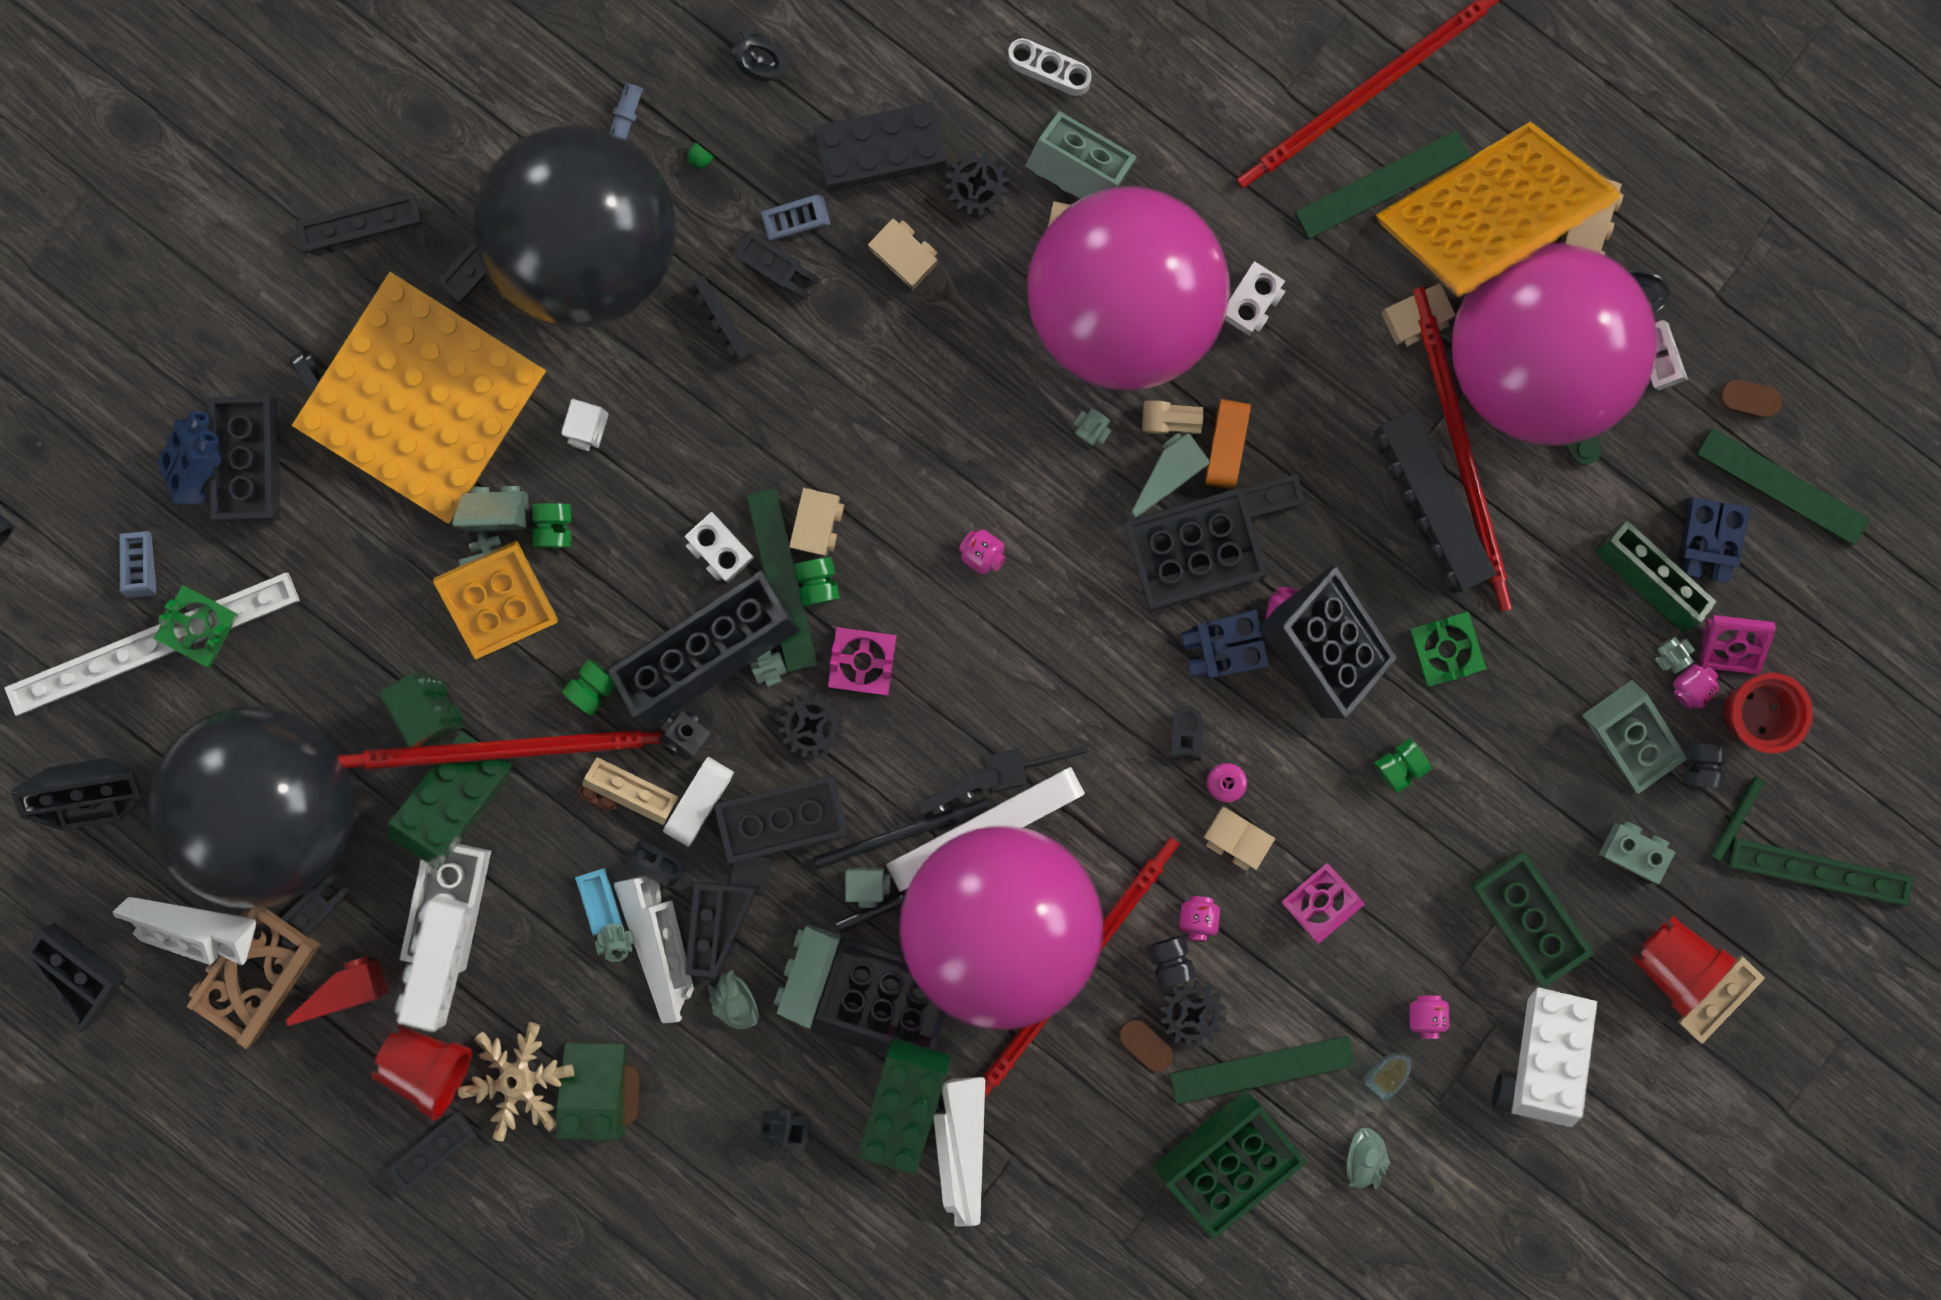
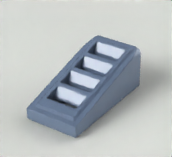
M813 195L761 211L769 241L830 225L825 201L821 195ZM811 205L814 207L817 220H813L810 209ZM802 208L804 218L806 221V223L802 224L798 212V209ZM790 211L794 227L791 228L789 227L788 219L786 216V212ZM773 215H779L782 226L781 231L777 230Z
M150 531L120 534V592L127 598L156 595L155 566ZM143 543V548L129 549L131 544ZM143 556V560L130 561V557ZM132 569H143L142 573L131 574ZM143 581V583L132 584V582Z

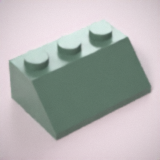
M1059 111L1038 139L1025 167L1032 170L1036 175L1058 185L1063 191L1082 199L1105 189L1119 188L1137 156Z
M808 924L804 931L798 930L793 947L798 948L795 960L789 958L784 971V976L789 977L785 989L779 987L774 1001V1005L779 1006L777 1014L804 1027H811L842 937L841 935Z

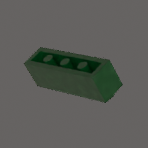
M1628 520L1610 530L1594 550L1603 561L1683 633L1700 624L1717 602Z

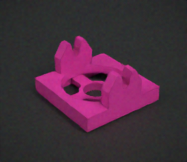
M1714 615L1713 619L1706 618L1705 628H1702L1701 641L1703 648L1698 660L1699 666L1702 667L1706 664L1712 669L1760 674L1776 630L1775 622ZM1737 630L1736 636L1727 641L1716 639L1725 631ZM1748 632L1755 633L1754 644L1749 643L1746 639ZM1734 643L1746 645L1745 649L1740 652L1729 650V647ZM1714 649L1724 650L1728 655V659L1715 653Z
M836 627L828 687L888 695L897 635ZM861 639L860 649L855 651L853 655L841 654L848 643ZM870 640L881 647L885 660L876 659L869 652ZM859 653H867L871 657L870 667L866 670L857 669L854 665L855 656ZM839 663L851 664L852 668L856 671L855 682L850 681L844 676ZM872 668L883 669L882 674L876 680L864 684L865 674Z
M1328 863L1281 901L1306 933L1318 944L1365 905L1361 898ZM1327 884L1333 885V886L1330 887L1328 890H1325V889L1317 890V889H1316L1317 887L1322 886V885H1327ZM1342 892L1344 894V904L1337 912L1333 907L1334 898ZM1307 895H1309V906L1302 911L1303 902ZM1320 895L1329 896L1328 903L1324 907H1314L1317 897ZM1316 913H1326L1330 917L1323 923L1308 921Z

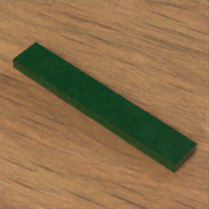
M1455 130L1309 204L1294 214L1309 240L1469 159L1471 156L1458 131Z
M1714 428L1709 430L1695 454L1851 546L1856 545L1870 520L1868 517Z
M777 489L748 494L747 499L765 576L776 587L800 629L799 632L781 643L787 672L816 666L817 660L805 609L801 605L798 591L800 587L796 581L791 548L789 547L790 544Z
M1734 838L1732 841L1727 863L1729 868L1907 907L1914 879L1912 876Z
M1345 1035L1171 1072L1170 1078L1176 1104L1245 1090L1246 1088L1249 1089L1353 1067L1355 1063L1349 1036Z

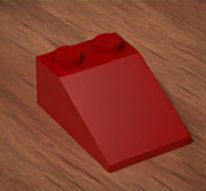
M364 956L344 963L345 969L336 972L286 1020L287 1026L372 1001L388 994L379 959L369 961L368 956Z

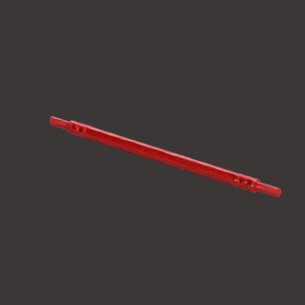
M1500 0L1473 1L1345 97L1270 150L1266 155L1259 158L1258 164L1236 179L1239 186L1244 189L1266 172L1270 174L1447 42L1488 14L1487 10Z
M1420 287L1413 290L1420 316L1418 324L1421 328V335L1424 339V346L1427 350L1476 533L1497 574L1489 578V583H1493L1500 611H1508L1512 609L1505 583L1507 575L1502 563L1501 553L1499 552L1453 384L1436 315L1432 316L1425 287Z
M641 730L372 750L363 751V754L338 756V759L344 768L364 767V770L632 749L642 748V745L660 744L661 742L657 739L663 731L641 733Z
M1172 837L1168 839L1153 860H1148L1146 866L1141 869L1139 875L1135 877L1133 883L1103 920L1100 951L1146 891L1148 892L1159 874L1164 871L1162 867L1180 845ZM1050 1017L1041 1022L1021 1027L1004 1051L999 1054L988 1072L986 1071L983 1075L985 1077V1098L994 1086L998 1087L1001 1080L1006 1077L1008 1071L1013 1068L1015 1062Z

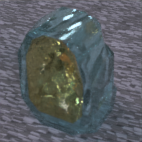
M1392 1053L1387 1055L1372 1067L1362 1081L1387 1103L1406 1083L1412 1070L1411 1059L1405 1054Z

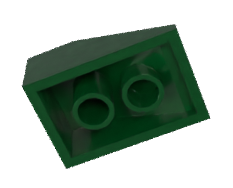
M565 1043L562 1066L572 1064L575 1075L573 1077L561 1078L560 1080L561 1087L559 1088L557 1103V1139L618 1140L625 1136L626 1044Z

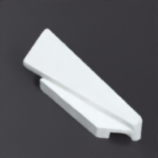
M644 875L615 882L614 888L629 931L632 932L634 945L662 1023L681 1021L680 1010L684 1001L691 997L694 987L691 975H685L686 955L673 902L666 901L661 903L659 883Z
M128 897L113 911V915L116 918L131 922L136 927L132 934L140 941L209 965L218 958V955L243 965L247 960L256 926L255 919L134 897Z
M983 1077L955 1078L944 1082L942 1093L945 1109L934 1114L943 1206L947 1212L954 1213V1224L956 1227L976 1226L980 1224L985 1079Z

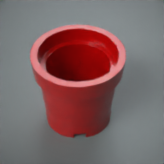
M1765 673L1749 679L1728 695L1723 707V716L1729 732L1747 746L1765 753H1781L1794 748L1805 738L1811 727L1813 709L1808 693L1799 682L1784 674ZM1751 693L1752 698L1749 700L1747 696ZM1771 704H1774L1776 707L1774 711L1770 710ZM1760 727L1764 728L1763 734H1760L1758 731Z
M1672 915L1669 918L1671 925L1668 926L1664 922L1642 945L1641 948L1644 949L1640 953L1642 956L1640 957L1638 954H1635L1632 961L1671 1000L1670 1005L1681 1017H1684L1718 985L1732 968L1736 958L1723 948L1717 950Z
M400 1024L397 1026L400 1032L398 1034L391 1032L382 1045L375 1060V1064L379 1065L377 1073L372 1071L371 1078L415 1104L418 1112L435 1121L446 1111L456 1096L458 1088L461 1087L470 1066L472 1049L456 1042L447 1044Z

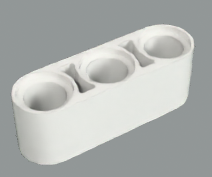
M1017 39L1010 45L1008 60L1014 70L1070 95H1083L1089 89L1091 71L1085 64L1028 39ZM1018 49H1025L1029 52L1030 58L1026 61H1018L1013 54ZM1046 61H1052L1056 63L1058 69L1056 72L1049 74L1044 72L1041 66ZM1074 73H1080L1085 77L1086 81L1084 84L1076 86L1070 82L1069 77Z
M708 756L668 820L663 832L685 846L690 847L713 810L714 804L717 803L730 782L734 772Z

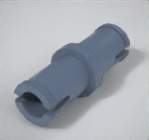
M625 82L618 107L614 108L612 113L615 116L609 132L624 139L627 138L632 121L635 122L637 118L635 111L641 93L644 90L643 88Z

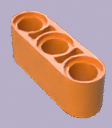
M1220 399L1209 454L1210 464L1206 470L1205 485L1230 490L1236 488L1251 404Z

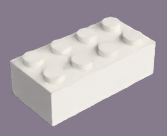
M458 844L439 870L421 859L400 960L413 963L415 953L411 952V947L415 935H420L423 923L419 922L423 904H428L429 900L441 896L476 905L459 973L466 970L491 850Z
M441 896L429 900L428 904H423L419 916V922L423 923L420 935H415L411 947V952L415 953L413 964H408L403 982L407 983L405 995L399 996L396 1005V1013H399L398 1022L431 1031L446 1025L476 905Z
M1539 987L1529 996L1512 1108L1513 1114L1573 1127L1582 1118L1597 1001Z

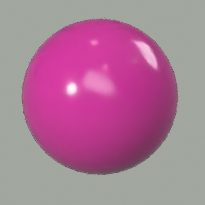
M1139 187L1105 189L1084 197L1069 206L1055 218L1044 232L1037 244L1028 272V306L1032 322L1043 345L1052 357L1070 373L1088 383L1108 389L1141 390L1162 385L1177 378L1193 367L1210 349L1225 319L1229 300V274L1221 246L1214 233L1205 221L1187 205L1174 197L1152 189Z
M1566 243L1544 244L1531 252L1526 258L1516 261L1503 269L1498 275L1491 276L1476 285L1473 290L1467 292L1458 310L1452 335V358L1455 373L1461 389L1472 407L1484 420L1510 437L1540 445H1566L1581 442L1605 432L1618 423L1630 412L1644 393L1654 369L1657 353V332L1652 309L1643 290L1635 279L1617 262L1602 253L1580 245Z
M988 826L973 829L948 840L938 847L923 862L908 886L900 915V937L904 958L911 975L923 993L936 1006L954 1018L974 1026L990 1029H1013L1041 1022L1063 1009L1078 995L1090 978L1096 966L1102 942L1103 921L1101 907L1094 885L1083 866L1062 845L1049 837L1032 830L1013 826Z

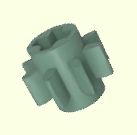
M1093 408L1088 414L1081 411L1074 422V425L1078 427L1074 434L1091 446H1094L1097 440L1103 444L1111 433V430L1107 428L1110 420Z
M1673 636L1656 648L1660 656L1655 658V661L1663 671L1671 669L1675 674L1693 662L1689 654L1695 650L1687 639L1679 641L1676 636Z
M768 651L757 658L756 661L750 663L757 683L766 681L767 687L782 682L780 675L787 673L779 652L771 654V651Z
M620 924L606 925L601 929V933L596 934L597 941L595 945L597 954H605L606 960L611 962L621 961L628 956V952H632L631 945L634 944L632 932H624V927Z

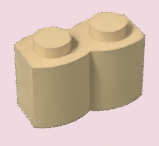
M1223 806L1204 835V838L1208 840L1206 845L1208 848L1220 855L1223 854L1224 850L1234 856L1232 862L1246 871L1249 870L1250 866L1257 870L1275 840L1271 835Z

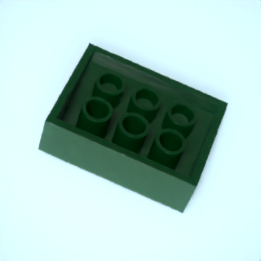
M1246 1088L1154 1164L1153 1167L1166 1186L1215 1240L1303 1167L1307 1161Z

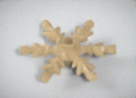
M529 1022L525 1038L518 1034L517 1039L520 1050L514 1049L518 1060L512 1064L506 1061L507 1050L501 1054V1045L498 1038L495 1039L493 1044L484 1032H481L474 1038L477 1044L485 1051L480 1053L479 1057L493 1062L489 1067L499 1068L500 1076L498 1079L493 1080L489 1075H486L487 1081L473 1076L472 1081L475 1085L459 1087L458 1094L461 1099L477 1095L476 1103H480L488 1094L490 1100L493 1099L496 1091L504 1094L505 1102L496 1105L501 1110L491 1118V1122H498L492 1136L495 1140L504 1141L507 1126L512 1130L515 1129L512 1113L519 1115L515 1107V1103L518 1100L526 1102L525 1112L527 1113L531 1110L534 1125H537L540 1119L549 1132L557 1127V1121L548 1113L554 1107L540 1102L544 1096H535L532 1089L537 1083L547 1089L546 1082L556 1087H561L558 1079L573 1077L575 1074L572 1064L556 1068V1060H553L545 1069H543V1064H540L536 1072L529 1070L528 1062L537 1058L531 1054L542 1045L541 1041L535 1042L540 1029L539 1024Z

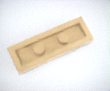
M598 757L595 759L582 783V786L662 825L666 823L678 800V796Z
M1740 956L1718 985L1690 1013L1681 1017L1677 1022L1699 1043L1703 1044L1765 977L1744 957Z

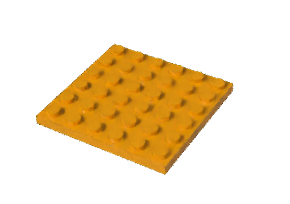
M1530 121L1376 214L1381 226L1460 296L1473 290L1476 285L1491 276L1498 275L1503 269L1516 261L1526 258L1531 252L1544 244L1554 241L1559 235L1569 229L1581 225L1584 220L1597 212L1607 209L1612 203L1621 199L1617 187Z
M389 272L292 426L450 524L456 513L462 493H469L471 491V488H473L543 378L546 370L392 272Z

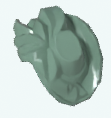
M729 970L721 975L715 987L712 984H708L709 1002L712 1004L713 1014L719 1017L725 1024L736 1029H749L758 1023L760 1015L753 995L747 985L734 975L733 970Z
M1360 1128L1354 1134L1348 1154L1346 1167L1347 1176L1350 1180L1348 1186L1363 1189L1373 1183L1374 1188L1377 1189L1380 1186L1381 1179L1386 1176V1170H1388L1390 1165L1387 1149L1383 1139L1377 1132L1370 1128Z

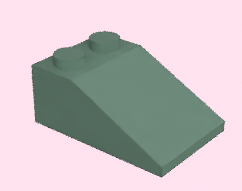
M1178 433L1164 443L1162 446L1164 451L1160 455L1129 515L1131 520L1139 517L1210 464V461L1189 433L1183 437Z
M519 486L501 487V492H489V487L471 488V493H462L453 518V526L468 532L483 530H529L528 493L520 491Z
M1633 680L1582 715L1595 737L1637 794L1687 760V757L1648 694Z

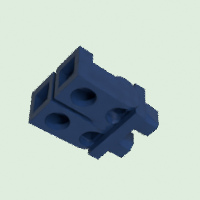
M191 411L186 420L176 419L173 425L174 430L157 461L163 478L167 481L166 485L174 503L203 505L206 498V493L203 489L204 482L213 474V466H218L221 461L216 449L219 440L216 434L209 432L207 426L210 419L205 412Z
M1696 497L1686 498V517L1681 538V549H1679L1678 558L1683 559L1682 570L1689 577L1700 578L1703 563L1713 564L1710 580L1729 583L1733 567H1739L1740 555L1751 507L1720 503Z
M1257 610L1196 625L1197 628L1181 634L1185 649L1201 646L1203 658L1188 661L1191 677L1208 676V678L1269 667L1264 640L1234 646L1233 644L1239 641L1262 637Z

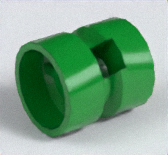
M555 503L532 504V522L536 524V528L531 530V547L571 548V530L567 528V524L571 522L572 505Z
M832 557L809 560L793 565L796 581L802 583V587L798 590L802 607L840 599L837 582L831 579L835 574Z
M588 659L578 671L579 678L571 679L561 692L582 711L593 716L603 704L601 697L609 696L617 686L608 672L591 659Z
M1411 738L1406 739L1395 747V754L1387 753L1374 762L1383 779L1396 794L1409 787L1412 778L1419 780L1432 770L1427 758Z

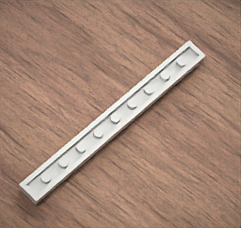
M283 573L216 602L238 613L231 627L233 629L299 602L300 599L289 573ZM201 607L185 613V615L190 617L191 615L198 614ZM211 610L207 619L210 623V628L214 629L219 622L215 612ZM201 618L191 620L189 629L192 634L200 635L205 631L204 620ZM174 620V633L178 641L183 643L187 635L185 627ZM159 624L4 688L15 716H20L177 651L154 639L161 626ZM208 637L198 638L194 644L206 640Z

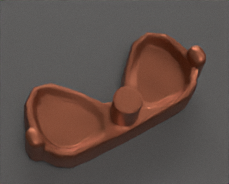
M584 786L578 788V792L583 799L608 811L617 809V802L605 796L599 798L596 792Z

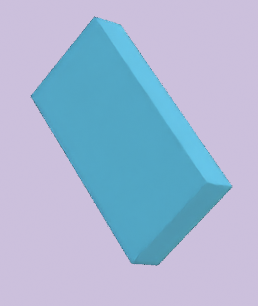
M603 868L575 877L592 934L601 933V929L609 924H620L623 926L606 869Z

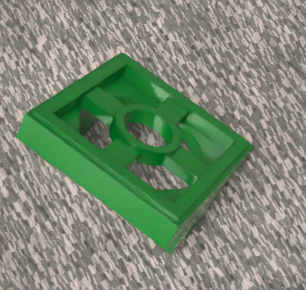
M182 585L175 600L171 599L165 605V613L159 616L158 624L161 626L154 639L206 667H211L238 613ZM189 604H203L199 613L190 617L179 612ZM211 610L215 612L219 622L214 629L210 628V623L207 619ZM194 618H201L205 622V631L200 635L192 634L189 629V624ZM174 620L185 627L187 635L183 643L178 641L174 633ZM205 636L210 638L206 642V647L191 649L196 639Z
M1469 611L1409 629L1427 687L1452 681L1486 669ZM1445 626L1459 629L1467 638L1456 641L1448 637ZM1436 630L1439 640L1435 648L1425 651L1427 638ZM1445 640L1451 641L1455 645V654L1450 658H1444L1439 653V645ZM1470 647L1467 662L1458 669L1455 658L1460 650ZM1438 657L1440 660L1446 661L1449 672L1437 670L1428 660Z

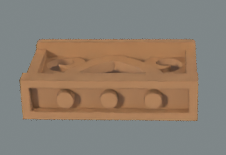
M266 907L247 908L240 917L255 919L256 924L264 923L271 929V945H265L267 937L265 932L261 931L260 939L252 937L247 959L266 957L264 972L268 981L273 985L271 991L265 988H252L241 994L237 978V963L220 956L211 965L208 964L205 969L208 975L203 982L199 981L188 995L192 998L187 1005L189 1009L196 1011L235 1038L237 1043L245 1049L257 1042L321 946L313 938L309 939L267 910ZM280 934L297 945L299 949L294 950L278 946ZM273 957L277 958L274 965L278 963L283 967V971L279 974L272 971ZM224 971L225 981L218 980ZM213 989H219L222 995L220 999L215 1001L223 1002L230 999L231 1005L225 1009H215L209 1003L210 992ZM257 995L261 1002L259 1007H255L252 1004V1000L247 1004L244 1000L249 996ZM235 1010L247 1027L245 1029L225 1015Z

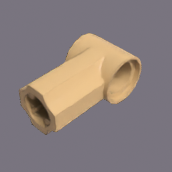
M1144 401L1142 432L1153 434H1168L1169 432L1201 434L1203 407L1171 405L1170 402Z

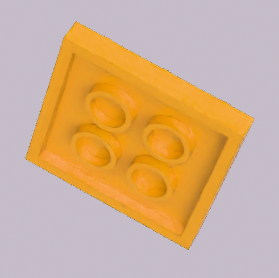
M517 541L435 577L433 580L475 660L558 623V618Z

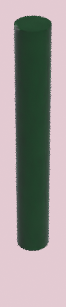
M1755 776L1752 779L1710 856L1720 862L1722 861L1765 783L1763 780Z

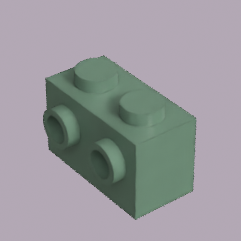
M1625 821L1624 825L1614 823L1598 856L1651 883L1660 884L1675 854V851L1667 848L1669 842L1655 835H1652L1651 839L1641 835L1642 828L1628 821Z
M848 868L846 870V902H859V907L865 908L877 907L878 902H883L885 895L890 893L891 884L890 875H885V868Z

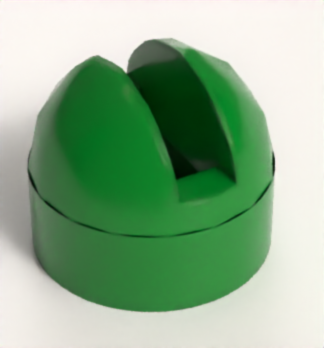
M696 142L687 154L688 162L697 169L705 168L714 158Z

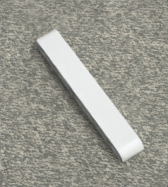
M1069 767L886 864L899 891H903L908 888L913 876L923 862L948 840L973 829L988 826L1022 828L1081 797L1085 792L1072 768Z

